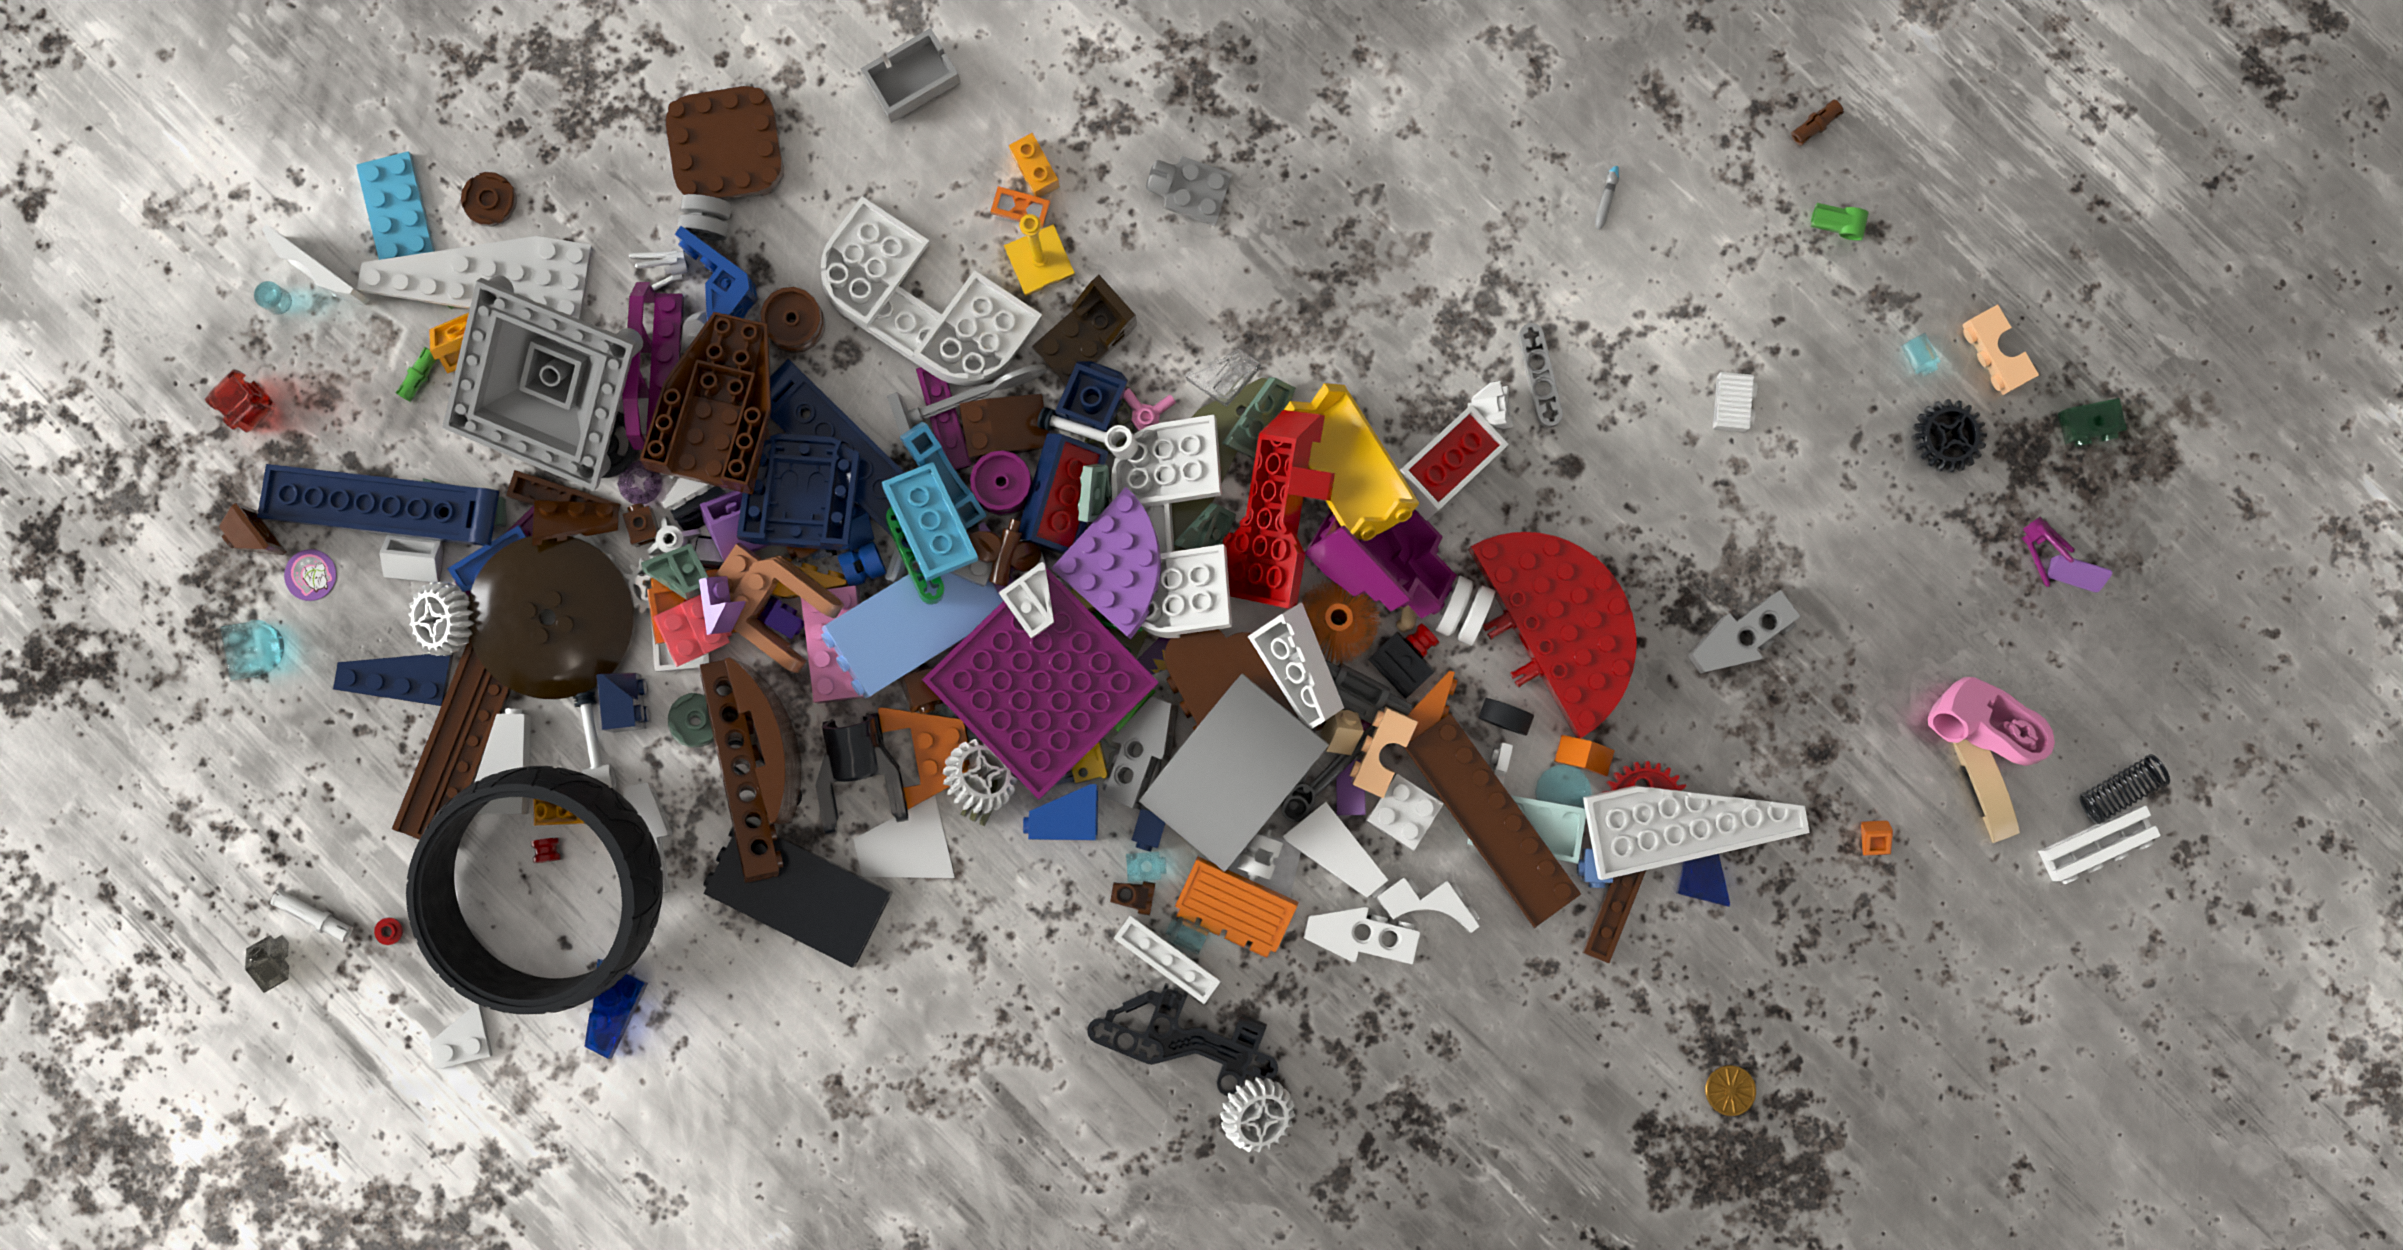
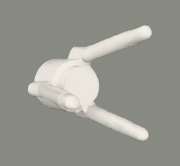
M684 251L629 254L630 258H662L661 260L635 264L636 268L664 265L665 273H671L672 276L652 285L654 291L673 281L682 280V274L688 273Z

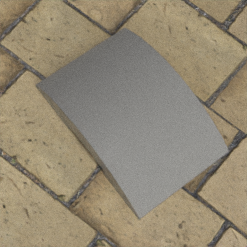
M1242 673L1162 770L1139 802L1225 872L1329 744Z

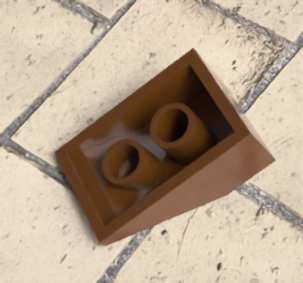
M1042 394L988 398L959 403L968 456L971 462L978 461L981 457L994 451H1007L1018 454L1043 449L1049 431L1039 428L1037 425L1039 414L1044 407Z

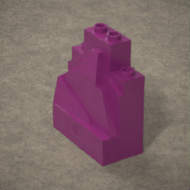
M1330 509L1305 551V554L1327 577L1354 597L1368 594L1375 602L1381 601L1390 611L1400 606L1404 608L1409 605L1421 619L1431 613L1435 615L1445 606L1444 600L1449 595V592L1453 590L1452 584L1457 576L1437 555L1439 551L1438 546L1443 536L1416 509L1412 511V516L1408 520L1399 522L1367 541L1363 539L1358 540L1345 525L1341 527Z

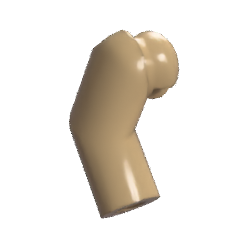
M1409 605L1404 608L1400 606L1402 610L1401 619L1396 622L1398 630L1403 633L1412 630L1416 625L1417 614Z

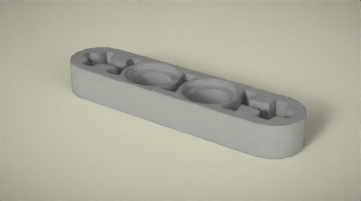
M1528 323L1521 328L1518 341L1537 420L1543 427L1552 428L1563 417L1561 402L1543 329L1538 324ZM1528 330H1531L1533 334H1538L1534 344L1535 348L1541 346L1542 350L1535 349L1527 353L1526 349H1531L1532 347L1530 339L1524 338ZM1534 355L1541 356L1545 361L1544 367L1540 370H1536L1530 365V358ZM1541 381L1547 382L1551 387V392L1547 396L1539 395L1536 391V385ZM1551 398L1554 399V402L1549 403L1551 412L1557 413L1553 418V422H1550L1549 418L1543 417L1547 408L1545 403L1540 405L1539 401L1546 402Z

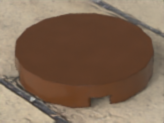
M483 172L466 182L461 192L460 201L464 212L473 222L481 226L493 227L503 224L511 217L516 208L517 197L514 187L505 177L494 172Z

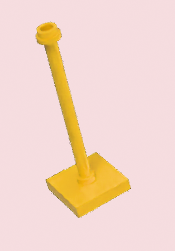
M1033 214L1023 216L1019 226L1021 232L1026 236L1005 244L1004 248L1026 297L1044 289V287L1075 276V272L1054 224L1041 229V222L1037 216Z

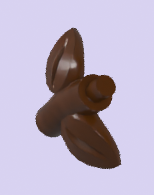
M1011 518L1008 528L1003 529L1001 537L990 531H978L968 535L978 559L982 562H992L989 579L991 583L1008 586L1011 566L1015 570L1025 572L1033 569L1040 561L1042 553L1039 548L1029 541H1020L1022 532H1019L1020 520Z

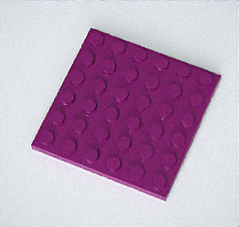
M1047 567L1046 574L1054 623L1031 639L1005 601H1003L922 679L1038 800L1159 684L1142 664Z

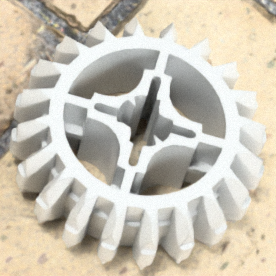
M445 581L430 582V584L420 587L418 593L413 594L414 601L409 603L412 612L408 614L411 617L409 626L413 627L412 636L417 637V645L422 646L423 652H429L431 655L436 656L452 655V653L463 650V646L469 643L468 636L473 634L468 629V626L474 624V622L468 620V616L473 612L467 610V606L471 601L465 600V592H460L459 586H454L451 582Z
M974 739L969 743H961L959 748H955L945 761L946 767L943 769L942 774L947 777L943 784L951 786L947 795L955 794L954 803L962 801L964 803L963 810H967L970 806H972L973 813H978L981 809L984 814L989 813L992 809L994 811L998 810L1010 800L1009 796L1015 792L1013 786L1017 783L1018 779L1013 777L1014 774L982 741L978 743ZM969 759V770L966 773H962L963 762ZM997 780L996 793L991 794L992 782Z
M1256 1077L1253 1083L1245 1080V1086L1242 1088L1236 1085L1237 1092L1235 1094L1228 1093L1230 1101L1222 1103L1225 1111L1220 1113L1223 1120L1221 1125L1226 1133V1137L1236 1147L1243 1148L1248 1152L1252 1149L1260 1152L1262 1146L1270 1150L1272 1142L1280 1144L1279 1137L1281 1135L1287 1136L1285 1129L1293 1127L1290 1119L1295 1117L1292 1109L1295 1105L1289 1096V1092L1283 1089L1280 1083L1273 1082L1268 1078L1262 1081L1261 1078ZM1266 1099L1274 1100L1275 1105L1270 1106L1266 1103ZM1241 1124L1250 1126V1130H1242Z

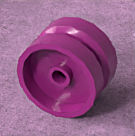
M1007 451L990 452L978 460L973 467L970 477L971 490L981 507L987 512L998 516L1013 515L1025 507L1032 485V477L1025 462L1016 454ZM1003 479H1006V484L1004 486H997L996 483L998 481L1002 482Z

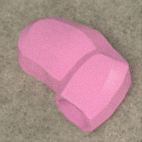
M1963 677L1953 683L1936 701L1928 716V725L1946 741L1959 743L1967 739L1977 747L1994 751L2009 761L2023 766L2037 764L2046 759L2052 753L2055 744L2053 730L2045 718L2037 712L2026 708L2005 691L1975 677Z

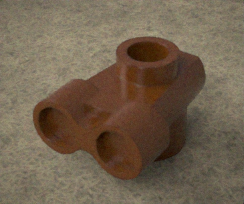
M1143 881V884L1114 882L1110 902L1136 909L1138 914L1150 916L1156 883ZM1123 889H1128L1131 892L1130 899L1124 900L1121 898L1120 893Z

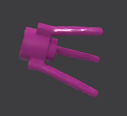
M2040 516L2023 528L2027 535L2022 539L2028 545L2045 586L2050 587L2049 579L2033 542L2036 541L2039 545L2047 539L2070 563H2073L2074 559L2066 549L2071 553L2075 549Z

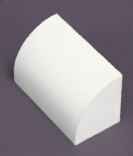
M386 536L379 552L384 577L427 582L439 581L443 563L442 541Z

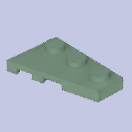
M1269 377L1222 444L1255 459L1259 433L1286 408L1292 400L1296 387L1277 378Z

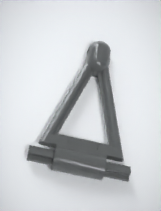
M1325 660L1344 710L1357 712L1359 718L1371 724L1364 730L1352 755L1340 754L1310 785L1306 783L1307 773L1302 777L1282 803L1281 811L1283 816L1291 822L1302 821L1308 816L1316 797L1363 752L1361 747L1366 736L1372 737L1376 728L1372 723L1378 710L1387 706L1404 715H1409L1412 704L1391 694L1389 687L1343 663L1337 666ZM1317 726L1311 729L1315 733Z

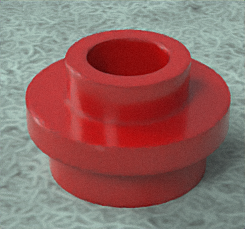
M383 918L376 924L374 935L379 943L393 945L401 939L403 927L395 918ZM387 926L392 929V934L389 937L384 934V929Z

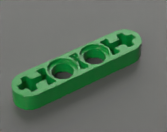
M890 507L886 514V523L919 597L926 604H937L944 595L942 579L939 576L929 580L933 589L938 588L935 596H932L930 592L925 593L927 591L925 577L923 573L913 569V564L917 560L911 548L909 549L902 545L905 535L903 530L901 531L899 522L897 520L892 521L895 513L892 507Z

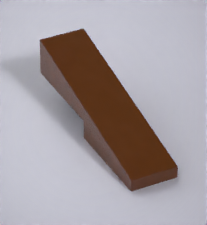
M514 470L506 493L507 498L534 505V500L619 504Z

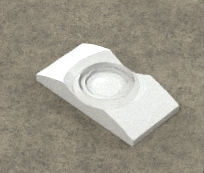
M267 224L263 227L262 230L269 244L279 258L287 259L297 270L302 271L313 279L317 286L331 292L334 297L352 303L366 305L370 300Z

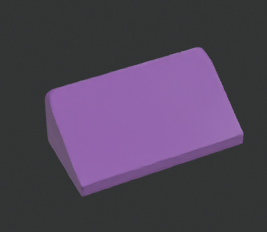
M2061 554L2051 558L2047 571L2048 578L2092 592H2099L2112 576V571L2078 559H2074V562L2070 563Z
M1353 760L1336 777L1337 815H1365L1366 813L1365 790L1353 785L1351 782L1353 777L1349 776L1354 762H1360L1361 760Z

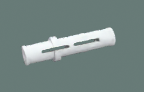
M282 889L277 890V894L273 895L270 903L272 906H276L314 926L315 931L319 933L325 932L345 943L347 941L345 936L349 938L353 931L352 926H348L333 918L332 913L328 911L322 912L284 892Z

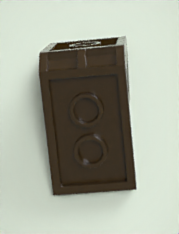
M1097 275L1074 302L1072 311L1032 345V348L1061 381L1067 385L1078 361L1099 362L1137 326L1136 315L1100 275Z

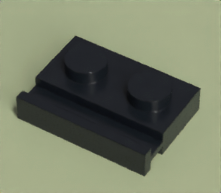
M714 486L707 492L688 500L684 505L670 511L684 531L698 529L705 525L700 504L726 493L721 487Z
M1398 631L1368 659L1405 699L1435 672L1431 665Z

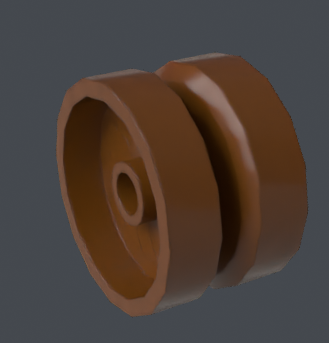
M796 287L781 288L771 293L763 303L760 312L761 323L768 325V338L781 350L791 353L805 352L813 348L822 338L825 330V316L815 298L807 291ZM790 319H796L795 322L789 323Z

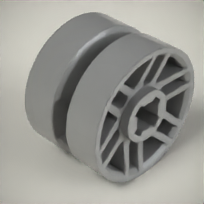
M683 195L680 211L684 215L679 216L677 230L682 226L699 239L726 240L729 225L725 221L730 219L732 204L725 200L705 195Z

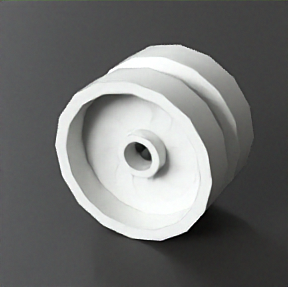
M1459 576L1453 590L1446 597L1445 606L1440 612L1441 617L1436 631L1450 636L1454 633L1458 623H1462L1458 632V641L1472 646L1489 611L1495 590L1482 585L1477 589L1473 598L1470 599L1473 581Z

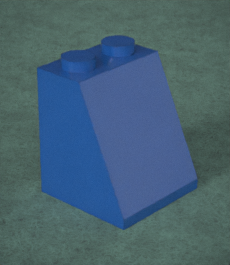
M1087 785L1030 810L1029 817H1024L1023 834H1028L1029 840L1098 841V785Z

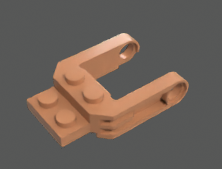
M737 543L714 576H727L731 602L745 601V605L733 629L781 666L794 673H799L807 660H804L800 654L790 647V643L754 617L764 606L779 581L830 618H836L844 607L843 602L785 557L775 556L761 559L741 543Z

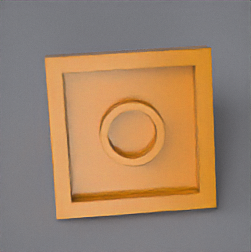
M469 312L429 329L430 352L435 360L439 358L447 374L456 370Z

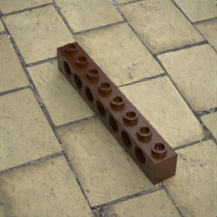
M725 660L700 664L699 673L744 881L748 883L776 877L779 874V868L783 867L780 850L775 851L773 841L777 840L774 824L769 825L767 811L755 772V768H757L755 761H759L760 758L757 744H751L750 735L754 734L751 718L746 719L745 715L739 713ZM720 686H728L732 692L727 696H723L717 692V689ZM726 712H734L738 718L733 722H727L722 716ZM732 738H739L744 744L740 748H732L728 741ZM738 764H744L749 768V772L745 775H739L734 771V767ZM749 790L754 793L755 798L752 801L746 802L740 798V793ZM750 817H756L760 820L761 825L757 828H750L746 825L745 821ZM755 844H763L767 851L763 855H756L752 852L751 847Z

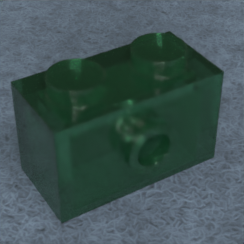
M2120 398L2067 408L2058 413L2065 445L2075 443V447L2092 444L2091 439L2100 437L2102 442L2118 439V434L2127 430Z

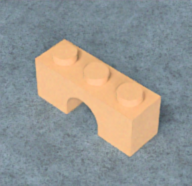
M1998 304L1963 324L1965 338L1969 343L1974 344L1978 351L1977 358L1983 367H1987L1992 376L1991 382L1996 390L2001 391L2002 395L2039 376L2026 351L2018 356L2008 357L1999 350L1998 339L2000 335L2012 327Z
M1385 706L1383 712L1378 710L1372 723L1376 727L1372 737L1367 735L1362 744L1361 751L1364 754L1361 761H1355L1349 776L1353 777L1351 780L1352 784L1384 798L1395 773L1392 769L1380 763L1379 753L1389 743H1397L1407 747L1418 722Z

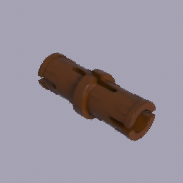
M1833 99L1817 113L1813 112L1810 114L1805 123L1791 132L1793 140L1802 146L1818 132L1822 133L1825 131L1827 125L1844 113L1842 105Z

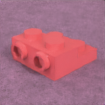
M701 595L653 617L676 667L730 643L728 637L732 636L731 632L707 635Z

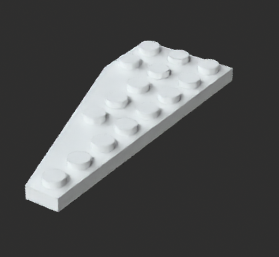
M532 236L362 262L357 290L359 292L470 309L476 281L480 278L489 280L493 276L501 275L510 280L515 294L522 295L580 320L592 246L590 244Z
M1631 786L1583 797L1597 876L1600 880L1810 833L1805 806L1798 804L1644 786Z

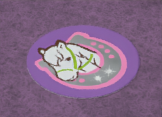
M308 549L300 551L286 565L284 572L285 584L291 594L301 600L314 601L321 599L331 591L335 584L336 569L334 563L328 555L319 550Z

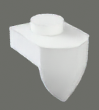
M705 311L692 314L684 322L681 350L686 351L707 322Z

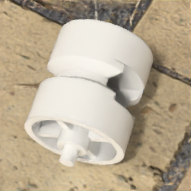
M1266 829L1265 834H1256L1247 844V852L1241 854L1237 868L1247 871L1248 875H1250L1249 880L1254 881L1259 876L1269 880L1272 878L1276 866L1273 863V859L1279 858L1284 843L1273 840V836H1270L1272 832L1270 829Z

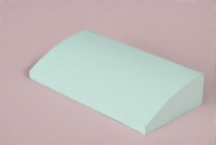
M1511 796L1554 857L1560 861L1578 864L1586 819L1585 808ZM1468 838L1467 844L1473 845L1471 840Z

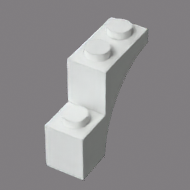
M1402 877L1376 897L1391 919H1395L1410 911L1429 909L1440 911L1453 917L1469 933L1480 927L1476 922L1480 917L1471 905L1466 907L1460 898L1464 895L1455 882L1450 885L1448 881H1444L1419 899L1417 894L1420 893V890L1413 880L1406 881Z

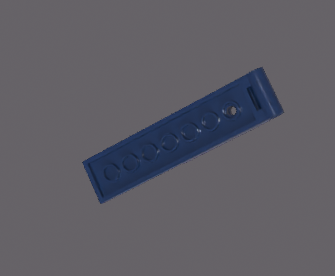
M787 359L770 376V418L787 434L834 437L853 451H858L861 457L855 501L892 537L886 523V514L891 505L883 490L882 482L905 472L790 359ZM810 410V416L803 418V413ZM894 514V519H893L892 521L897 520V517H896L895 514ZM906 537L903 538L902 545L910 549L911 547Z
M266 464L257 518L358 530L373 534L491 546L500 491L488 488ZM449 510V515L446 517L445 514Z

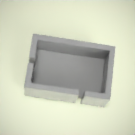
M931 28L886 53L891 67L887 68L883 58L879 57L860 68L864 79L891 123L961 83L957 70L947 54L944 53L943 47Z

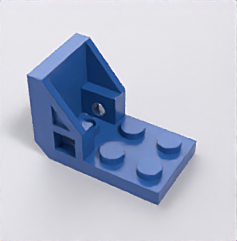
M680 226L674 234L680 240L678 245L694 260L700 257V262L713 273L705 283L707 321L713 312L744 319L758 300L754 282L747 273Z

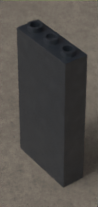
M749 820L745 821L746 825L750 828L759 827V825ZM732 826L728 835L731 837L727 848L723 846L716 858L719 864L715 872L710 871L703 884L706 887L703 894L851 968L856 967L893 892L777 835V840L773 841L775 851L780 850L783 867L779 868L778 876L745 883ZM755 844L751 847L752 852L756 855H763L767 851L763 844Z

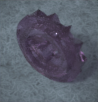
M641 461L633 462L620 474L617 485L620 494L632 504H647L653 501L660 493L662 479L660 473L646 470ZM634 473L640 478L646 477V480L643 482L646 492L639 487H632L635 483Z

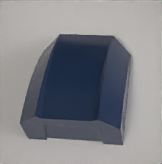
M1078 361L1055 410L1056 416L1107 432L1112 427L1128 382L1127 378L1122 372L1093 361Z

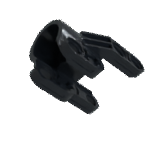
M866 713L863 716L862 723L846 727H838L834 719L824 721L821 727L826 753L815 786L825 834L837 833L839 815L832 782L857 781L881 774L885 775L892 815L896 818L897 823L908 821V809L900 766L885 747L879 714Z

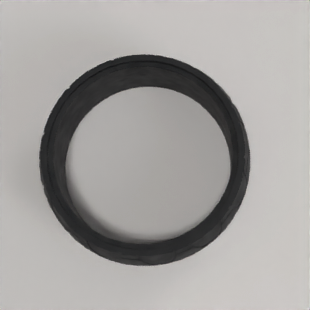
M526 766L498 772V774H491L463 789L434 815L431 822L425 828L409 865L408 882L406 884L408 918L413 936L417 939V945L428 964L449 987L454 988L463 997L483 1007H490L492 1010L503 1013H556L588 1002L601 995L602 992L609 990L627 974L646 950L653 936L654 928H656L662 904L663 871L661 870L660 855L655 840L641 815L637 814V810L613 788H609V785L586 774L562 767ZM507 797H526L547 801L560 806L586 823L608 850L619 877L622 909L615 941L608 955L596 970L568 978H544L525 974L507 966L491 955L470 931L457 901L454 881L455 860L458 847L468 825L475 815L491 800Z

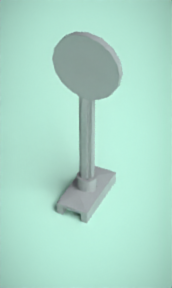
M1044 364L1024 367L998 378L993 384L981 385L926 407H917L909 411L903 396L898 392L888 395L887 398L900 435H903L915 425L924 422L925 419L959 407V403L978 400L988 396L995 390L1008 389L1025 384L1045 374L1047 369Z

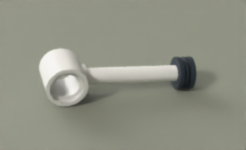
M1043 407L1039 414L1037 422L1039 428L1050 431L1053 427L1103 442L1117 459H1130L1137 452V440L1125 426L1117 425L1105 432L1058 417L1055 410L1048 407ZM1120 439H1127L1125 445L1116 447V443Z
M595 692L578 693L576 696H573V699H576L574 702H577L574 706L581 707L591 767L583 769L582 773L596 778L609 785V788L616 790V777L612 765H602L592 710V705L597 703L596 700H593L596 698L593 697Z

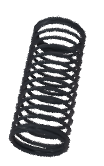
M2149 754L2144 759H2140L2139 762H2135L2134 765H2129V768H2124L2123 771H2119L2118 774H2114L2113 777L2104 780L2102 784H2097V787L2094 786L2091 790L2080 794L2079 799L2089 818L2096 824H2101L2105 822V818L2110 819L2111 815L2116 816V812L2121 813V809L2126 810L2127 806H2132V803H2137V800L2148 797V793L2153 794V791H2158L2159 788L2169 785L2171 780L2167 769L2160 759L2153 754ZM2151 760H2153L2160 768L2164 775L2165 781L2162 779L2157 769L2152 765ZM2142 767L2147 771L2150 778L2155 783L2156 788L2152 786L2149 779L2144 774ZM2137 770L2141 773L2144 780L2149 785L2151 792L2146 788L2145 784L2138 776ZM2132 774L2137 778L2138 782L2145 790L2146 795L2142 793L2139 786L2134 781ZM2126 776L2132 781L2134 787L2140 794V798L2135 794L2134 790L2128 783ZM2121 780L2124 781V783L2127 785L2128 789L2133 794L2135 801L2129 796L2128 792L2123 787ZM2116 783H2117V784L2121 787V789L2123 790L2124 794L2126 795V797H2127L2128 800H2129V803H2127V802L2125 801L2124 797L2122 796V794H2121L2120 791L2118 790V788H2117V786H2116ZM2110 786H2112L2114 790L2117 792L2118 796L2123 801L2124 807L2119 803L2118 799L2113 794ZM2105 789L2111 794L2112 798L2117 803L2119 810L2113 805ZM2100 792H2101V793L2104 795V797L2107 799V801H2108V803L2110 804V806L2112 807L2114 813H2112V812L2109 810V808L2107 807V805H2106L2105 802L2103 801V799H2102V797H2101V795H2100ZM2095 796L2101 801L2102 805L2108 813V816L2102 811L2101 807L2096 801Z

